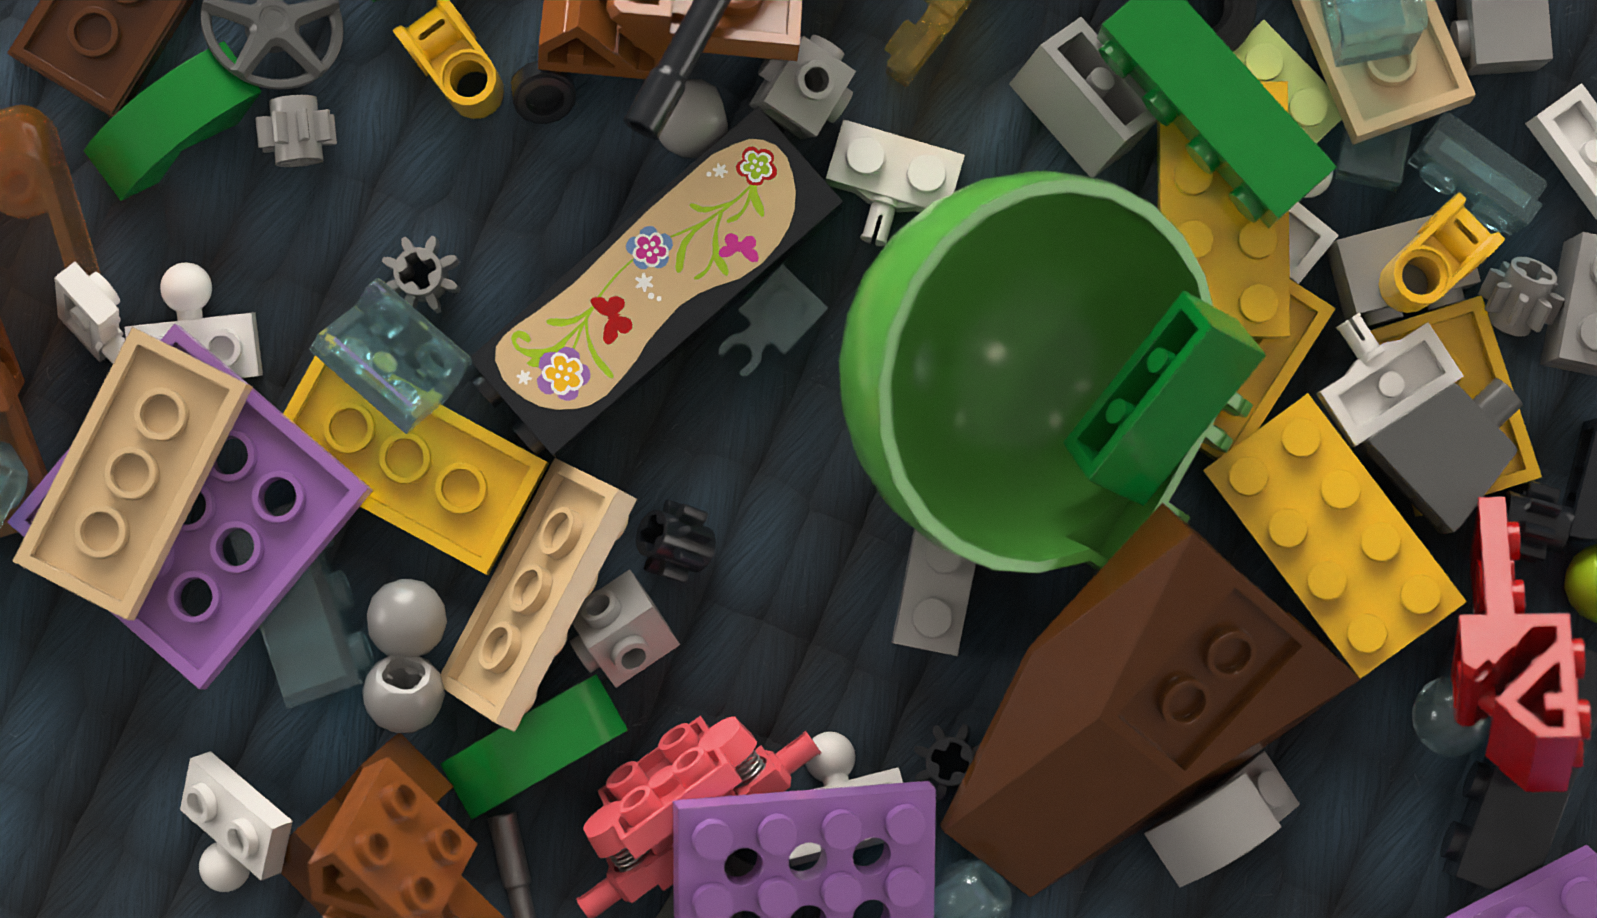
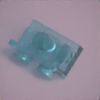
M1445 112L1438 118L1407 161V163L1420 171V178L1436 191L1444 195L1452 194L1454 196L1460 192L1466 198L1465 204L1472 208V215L1482 224L1499 233L1506 232L1508 235H1512L1528 226L1543 205L1538 201V198L1547 187L1546 180L1450 112Z
M379 278L369 283L356 305L322 330L309 348L315 356L405 434L449 398L472 363V359L467 353Z

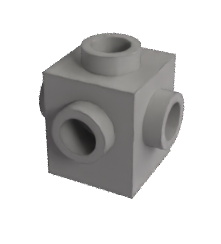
M812 35L810 39L802 36L800 37L798 61L764 59L758 71V75L763 77L764 81L749 105L754 109L759 106L769 119L799 139L815 137L822 129L826 120L834 123L847 107L853 91L848 89L847 86L856 71L841 61L845 55L844 52L830 41L818 35Z
M630 569L584 599L572 622L579 635L569 641L587 670L592 673L601 667L615 687H618L680 645L657 606Z

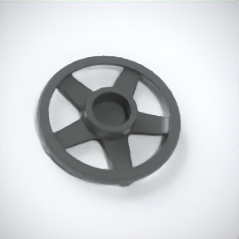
M203 0L201 7L202 32L214 57L234 76L258 87L280 90L307 85L328 71L341 49L344 31L339 0H309L295 4H287L283 0H257L254 4L229 0ZM328 15L331 26V40L326 55L320 61L299 34V29L307 23ZM212 16L221 17L245 26L247 41L236 63L230 60L219 46L213 31ZM282 51L288 53L306 71L301 76L289 79H269L252 74L267 53H279Z

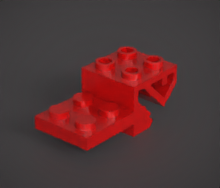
M1478 497L1469 556L1473 615L1459 616L1451 669L1454 720L1460 726L1467 727L1474 726L1480 719L1485 720L1488 716H1491L1492 723L1485 756L1526 792H1567L1572 768H1582L1583 740H1589L1591 732L1588 699H1578V679H1583L1585 675L1584 642L1582 638L1572 639L1570 614H1525L1523 580H1515L1514 561H1519L1520 559L1519 522H1507L1505 497Z

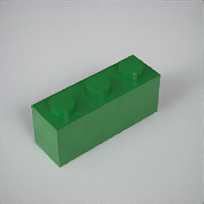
M1183 291L1063 441V444L1089 481L1144 506L1199 437L1208 429L1212 421L1243 383L1251 376L1266 354L1237 319Z

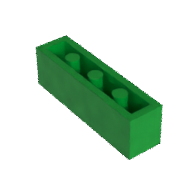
M1129 0L1102 24L1097 35V39L1102 43V46L1098 49L1102 59L1119 77L1125 78L1130 74L1146 92L1142 96V101L1149 112L1164 126H1168L1172 122L1190 141L1185 145L1190 157L1206 173L1211 175L1214 171H1217L1233 188L1229 193V198L1249 221L1255 223L1261 219L1270 228L1337 167L1186 0Z

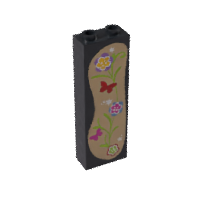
M758 106L468 359L479 371L470 380L494 408L505 400L521 420L512 428L536 456L547 448L558 459L842 211L843 201Z

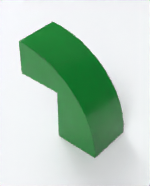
M225 41L219 43L227 57L236 63L237 57ZM208 48L168 72L132 99L98 131L83 151L120 201L159 183L182 150L237 125L262 91L258 86L247 83L226 70Z
M596 674L524 714L515 732L502 727L442 762L440 765L450 783L454 786L455 792L472 820L623 734L628 729Z

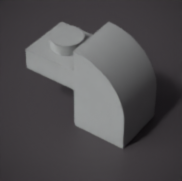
M1263 751L1246 760L1213 788L1173 809L1144 834L1178 886L1182 887L1217 871L1259 845L1281 828L1279 822L1297 808L1300 803L1267 753Z

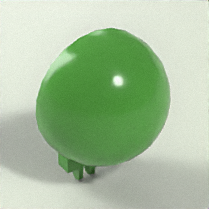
M1036 171L988 178L973 183L933 202L892 236L866 271L847 315L839 358L841 404L857 458L885 503L923 537L945 551L993 570L1040 573L1084 562L1100 571L1162 502L1187 523L1190 517L1169 503L1198 449L1203 442L1216 450L1227 453L1233 442L1232 438L1224 430L1213 425L1215 419L1144 506L1089 481L1063 444V441L1183 291L1213 306L1206 276L1184 235L1153 204L1112 183L1101 179ZM1236 392L1222 410L1230 415L1246 418L1253 405Z

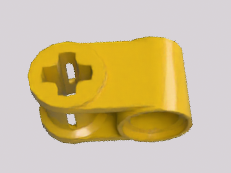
M436 0L437 6L410 26L405 28L399 25L392 30L426 77L428 75L431 77L452 107L462 116L471 119L484 118L493 114L501 105L504 97V84L492 61L477 43L475 34L450 0ZM470 72H481L487 75V84L480 94L474 97H463L457 94L458 83L464 75Z
M1458 192L1430 217L1416 232L1418 235L1386 264L1380 274V294L1386 304L1396 311L1404 313L1420 311L1443 297L1460 279L1465 278L1502 244L1505 238L1499 232L1491 234L1465 208L1466 198ZM1405 265L1417 266L1426 275L1428 286L1424 295L1414 294L1403 283L1402 272Z

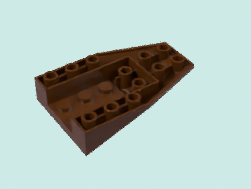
M1162 502L1029 646L940 827L947 835L1031 898L1207 789L1358 682L1360 678L1323 641L1292 614L1283 611L1229 564L1200 534Z

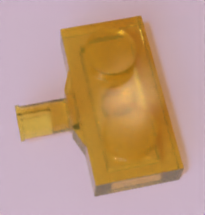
M923 0L929 6L917 24L914 25L906 19L887 43L884 50L892 56L888 60L886 74L906 88L945 36L953 29L955 23L973 0Z

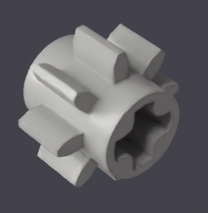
M289 95L271 99L269 101L270 116L255 118L258 148H263L264 153L274 152L276 166L300 167L323 162L322 146L337 144L334 114H330L328 109L318 110L316 96Z
M406 236L401 238L404 252L397 259L391 257H383L382 262L389 269L393 270L395 279L387 282L382 287L384 292L388 295H395L404 291L407 295L403 301V310L409 314L416 310L418 301L427 302L436 313L441 312V304L438 298L445 291L451 293L460 292L461 288L450 280L448 270L456 268L460 263L459 259L455 255H447L439 260L436 255L440 248V242L434 236L427 240L425 248L415 247ZM419 261H422L429 269L436 268L435 271L428 275L430 286L425 289H420L414 282L407 283V280L415 275L412 265Z
M1516 257L1511 263L1503 261L1499 270L1490 268L1478 292V295H1482L1483 298L1488 300L1484 309L1488 313L1491 324L1502 332L1514 336H1527L1531 330L1540 332L1544 323L1552 325L1565 301L1563 297L1554 293L1558 285L1556 283L1557 276L1554 271L1542 262L1528 257Z

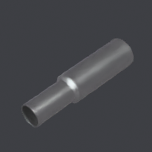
M516 812L488 818L501 881L503 888L508 893L513 918H536L529 888L531 878Z

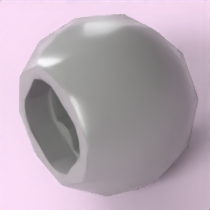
M687 79L685 91L659 137V140L667 150L682 158H699L728 133V123L723 102L716 86L702 79Z
M400 579L384 584L371 598L367 611L368 633L376 647L387 656L418 657L426 655L442 640L447 624L445 605L436 591L425 582L413 579Z
M390 655L376 662L368 673L362 690L363 701L368 715L379 727L395 733H414L430 725L440 711L445 697L440 673L429 660L420 656L397 657Z

